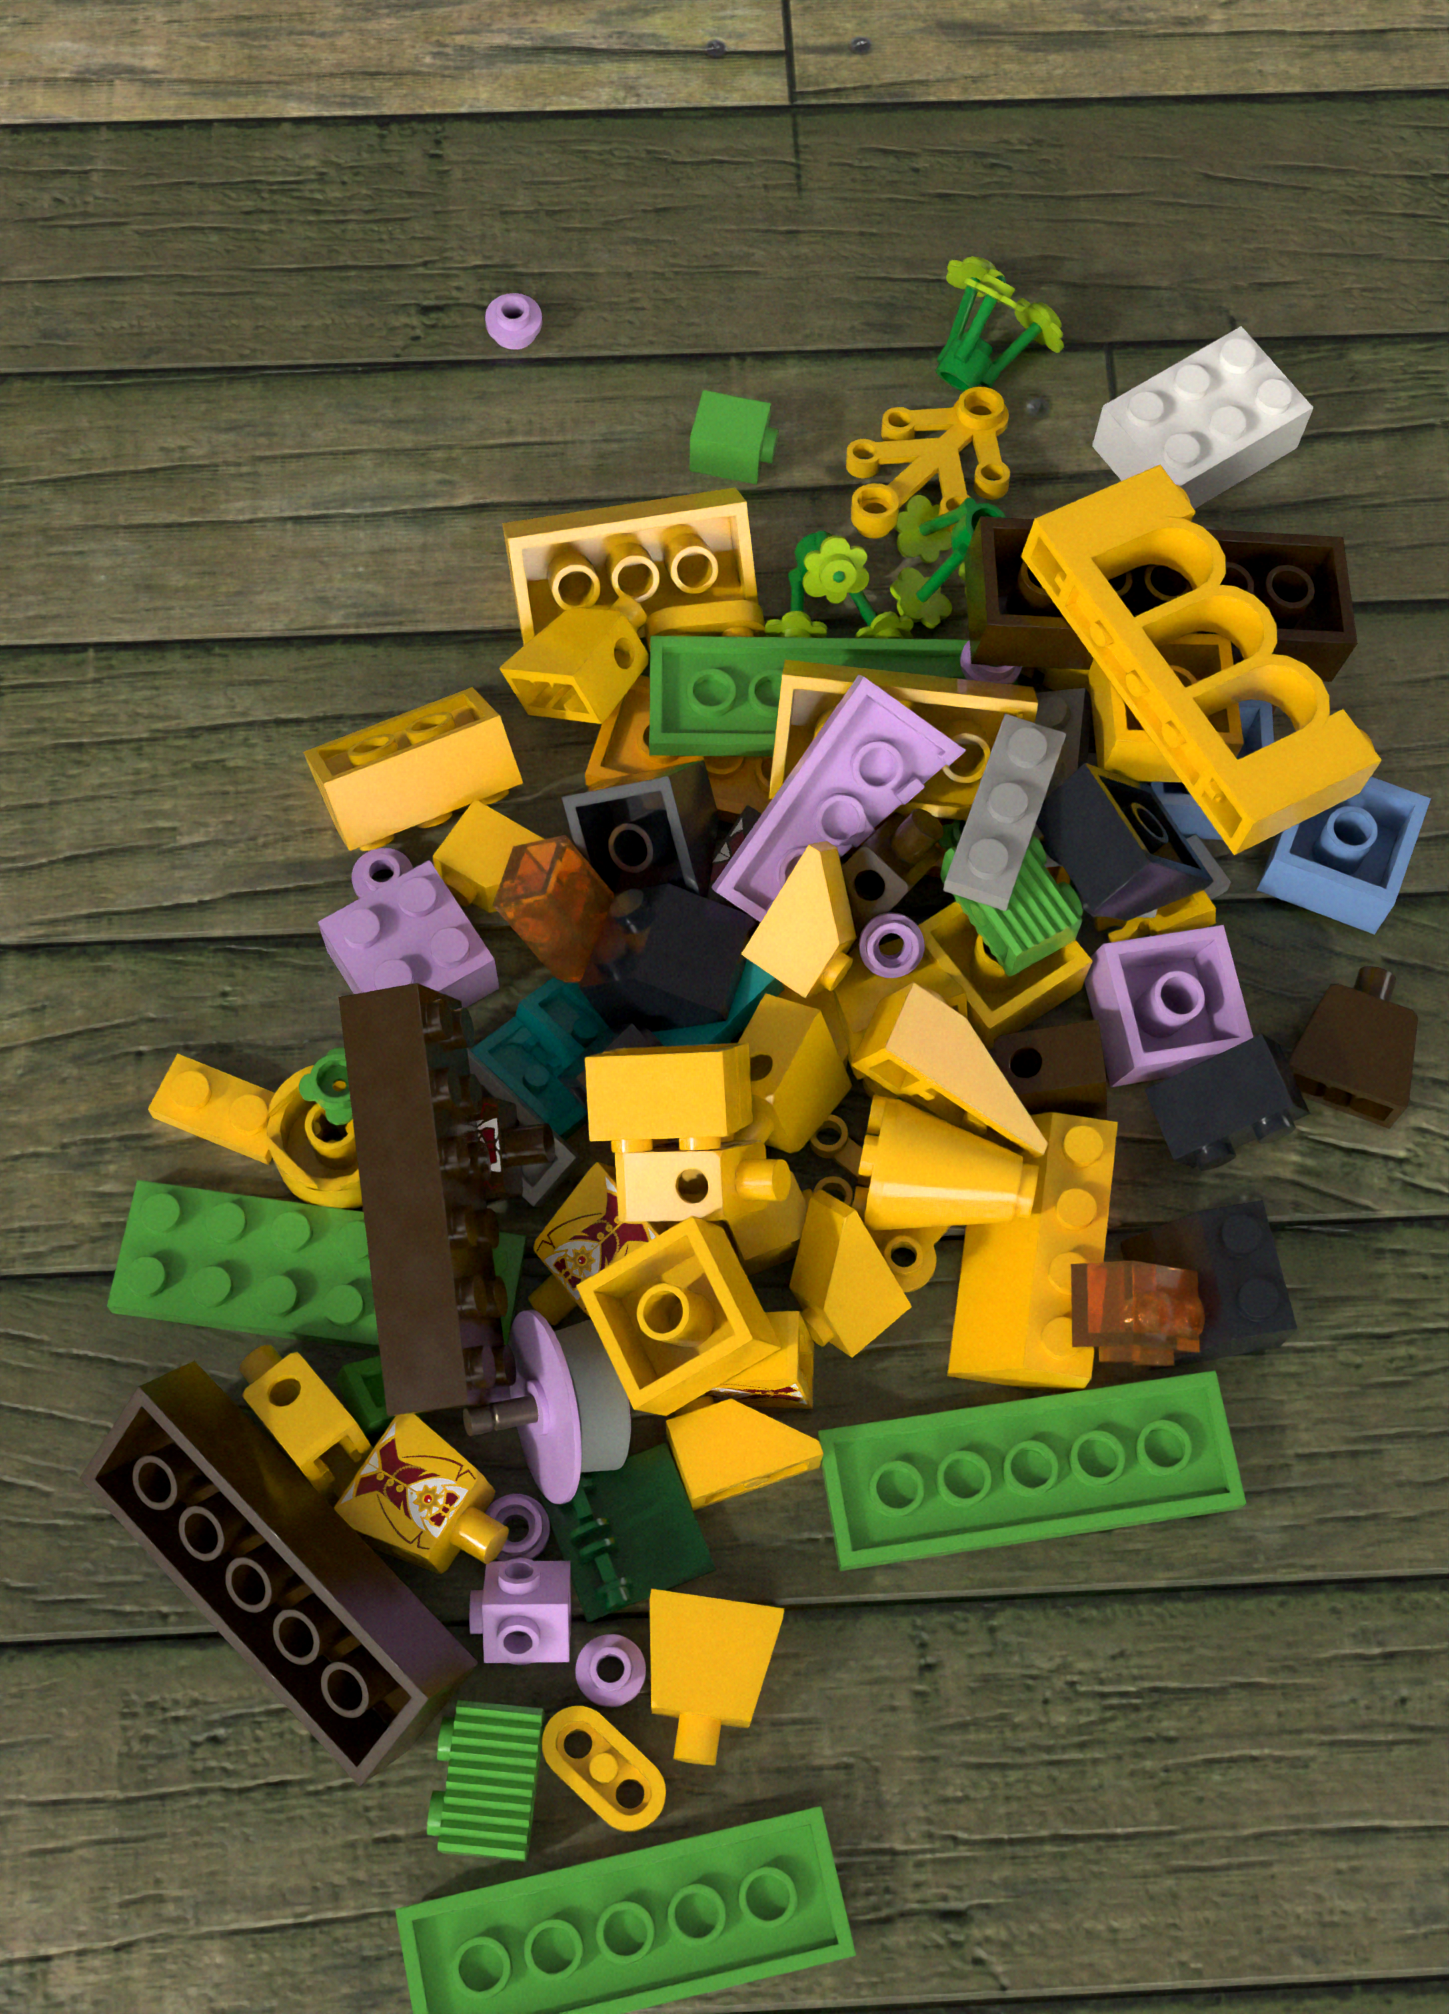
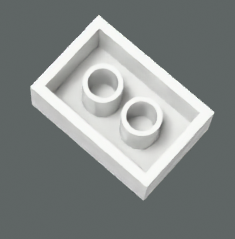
M1240 326L1103 405L1092 447L1121 481L1161 464L1173 482L1184 489L1189 497L1191 506L1195 509L1295 450L1306 428L1313 406Z

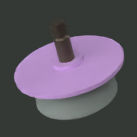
M526 1310L520 1312L515 1317L509 1336L508 1345L513 1351L516 1362V1382L513 1386H509L511 1399L493 1402L489 1406L483 1404L464 1408L463 1421L469 1436L491 1432L492 1429L497 1431L517 1427L524 1457L537 1486L549 1501L554 1504L569 1502L574 1497L581 1472L618 1470L624 1465L628 1455L631 1434L629 1399L592 1320H586L554 1332L547 1320L539 1312Z

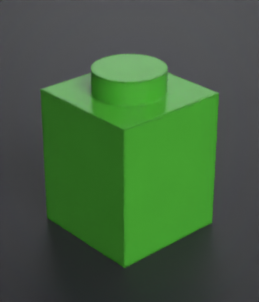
M703 390L690 436L689 471L757 485L762 463L773 464L778 444L779 429L770 427L771 403Z

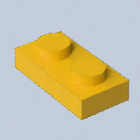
M177 1053L148 1108L152 1118L267 1165L270 1164L273 1158L268 1149L266 1135L269 1117L267 1113L275 1093Z

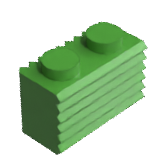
M1032 834L1006 911L953 894L956 903L961 905L963 913L968 915L970 923L975 925L977 933L982 936L984 943L989 946L991 954L996 956L998 964L1003 966L1005 974L1009 977L1075 941L1082 923L1080 916L1083 913V909L1076 892L1064 881L1059 884L1056 883L1044 866L1047 862L1046 854L1040 841L1034 834ZM957 846L951 847L945 852L940 877L944 884Z
M457 1700L455 1717L443 1716L438 1739L437 1760L449 1761L446 1790H433L427 1822V1835L439 1836L438 1851L451 1855L528 1862L542 1749V1735L545 1724V1712L543 1709Z

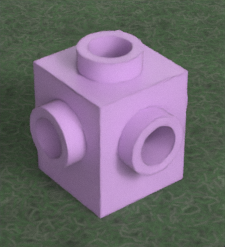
M515 1558L508 1561L486 1564L483 1590H471L469 1610L470 1634H483L484 1663L527 1665L536 1662H569L571 1637L570 1561H533L526 1558Z

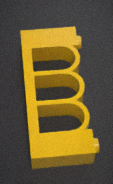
M1160 464L1035 518L1021 557L1229 849L1236 855L1359 794L1382 760L1375 752L1369 736L1363 730L1357 728L1344 709L1329 716V694L1317 674L1306 664L1289 656L1272 654L1277 644V625L1269 609L1255 595L1236 586L1220 585L1226 574L1225 555L1218 541L1204 527L1191 522L1196 511L1191 506L1188 495L1182 487L1173 482ZM1155 564L1164 565L1180 572L1190 582L1193 591L1134 617L1108 580L1137 567ZM1205 631L1217 633L1229 639L1240 650L1244 658L1243 661L1185 688L1157 648L1186 634ZM1251 699L1266 701L1275 705L1291 719L1296 732L1237 760L1207 717L1237 702Z

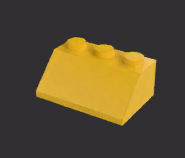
M473 687L303 752L338 834L349 851L360 848L362 851L381 848L395 838V833L415 825L419 828L439 825L452 816L451 811L471 804L474 799L489 805L505 798L509 794L508 789L523 784L500 715Z

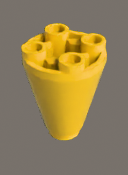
M873 1095L867 1133L879 1135V1137L865 1135L858 1172V1184L870 1187L856 1186L852 1206L867 1229L888 1230L1011 1222L1013 1216L1029 1219L1035 1196L1039 1166L1023 1163V1156L903 1100Z

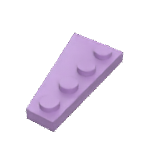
M858 675L711 888L761 922L809 844L828 841L838 848L839 858H841L853 846L857 848L876 831L874 828L899 805L908 803L925 788L923 785L945 765H951L966 750L867 678Z

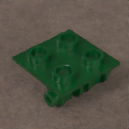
M666 1442L627 1457L624 1465L618 1470L592 1471L586 1474L581 1472L577 1491L569 1502L554 1504L542 1492H539L564 1561H570L571 1580L587 1623L650 1598L651 1589L667 1591L716 1571Z

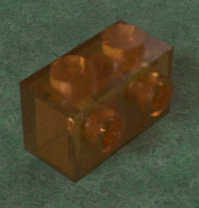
M563 835L513 846L493 906L558 981L571 983L582 980L614 894L568 837Z
M1137 1261L1071 1264L1072 1347L1099 1350V1362L1133 1363L1134 1366H1174V1353L1200 1352L1199 1335L1204 1328L1205 1314L1202 1302L1198 1298V1271Z

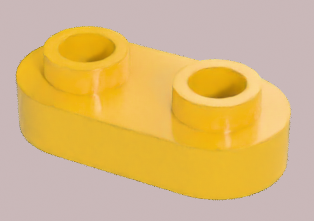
M729 600L667 607L651 614L644 624L649 652L650 636L764 637L766 635L763 610L759 604L749 600Z
M571 1706L557 1712L548 1721L542 1735V1751L548 1766L608 1825L623 1832H637L649 1827L657 1820L664 1808L666 1799L665 1782L660 1771L599 1712L585 1706ZM576 1732L585 1733L592 1740V1748L589 1754L580 1759L570 1757L565 1751L567 1738ZM628 1781L638 1783L644 1790L642 1803L632 1809L624 1808L616 1799L618 1788Z

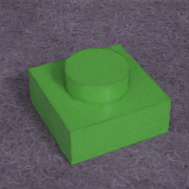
M376 1356L343 1365L335 1381L354 1420L365 1436L385 1431L396 1415L387 1416L381 1357ZM417 1413L415 1415L422 1420L426 1413Z

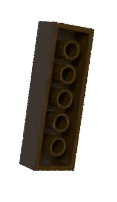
M980 516L964 557L971 664L1090 670L1094 658L1021 557L1034 519ZM1206 529L1218 541L1225 555L1226 574L1220 585L1236 586L1255 595L1269 609L1277 625V644L1272 654L1285 655L1300 661L1317 674L1322 682H1332L1358 644L1343 537ZM1149 564L1140 566L1108 580L1134 617L1193 591L1190 582L1180 572L1164 565ZM1205 631L1194 632L1196 634H1217ZM1231 642L1233 664L1235 665L1243 661L1244 658L1240 650Z
M419 983L338 997L387 1416L438 1412L511 1399L509 1386H513L516 1382V1362L511 1347L508 1344L504 1345L501 1317H505L507 1314L508 1298L502 1278L495 1275L492 1249H496L499 1245V1226L494 1211L491 1208H487L484 1181L490 1179L491 1162L486 1144L478 1139L476 1114H480L482 1111L483 1099L476 1075L470 1074L467 1048L472 1047L474 1044V1027L470 1013L467 1008H462L460 1000Z
M195 1360L138 1386L80 1477L83 1483L359 1787L411 1749L478 1664L473 1656Z

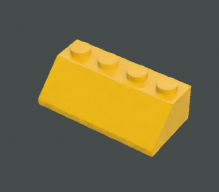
M735 487L502 523L511 582L524 646L564 611L571 608L608 610L621 596H627L635 600L643 608L647 618L658 610L673 606L729 600H749L759 604L747 502ZM644 625L636 632L639 638L646 637Z
M785 659L769 799L774 798L857 676L861 675L966 750L951 765L942 767L923 784L925 788L905 805H899L893 813L911 814L915 809H923L934 817L967 821L1004 715L1008 714L1035 723L1038 701L1034 687Z
M1050 1112L1030 1116L1048 1145L1044 1155L1023 1162L1039 1166L1035 1196L1029 1219L1013 1216L1011 1222L966 1225L947 1376L1057 1394L1083 1391L1091 1380L1118 1122Z

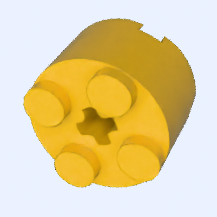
M311 1065L289 1077L272 1097L267 1113L269 1116L266 1135L268 1149L283 1181L300 1200L311 1205L354 1211L363 1207L353 1119L344 1125H334L327 1120L326 1111L318 1103L306 1101L302 1098L299 1091V1083L304 1075L311 1073L314 1066ZM338 1081L334 1084L333 1089L342 1091L345 1089L346 1083ZM332 1133H335L340 1138L345 1137L338 1142L333 1139L328 1142L326 1141V1138Z

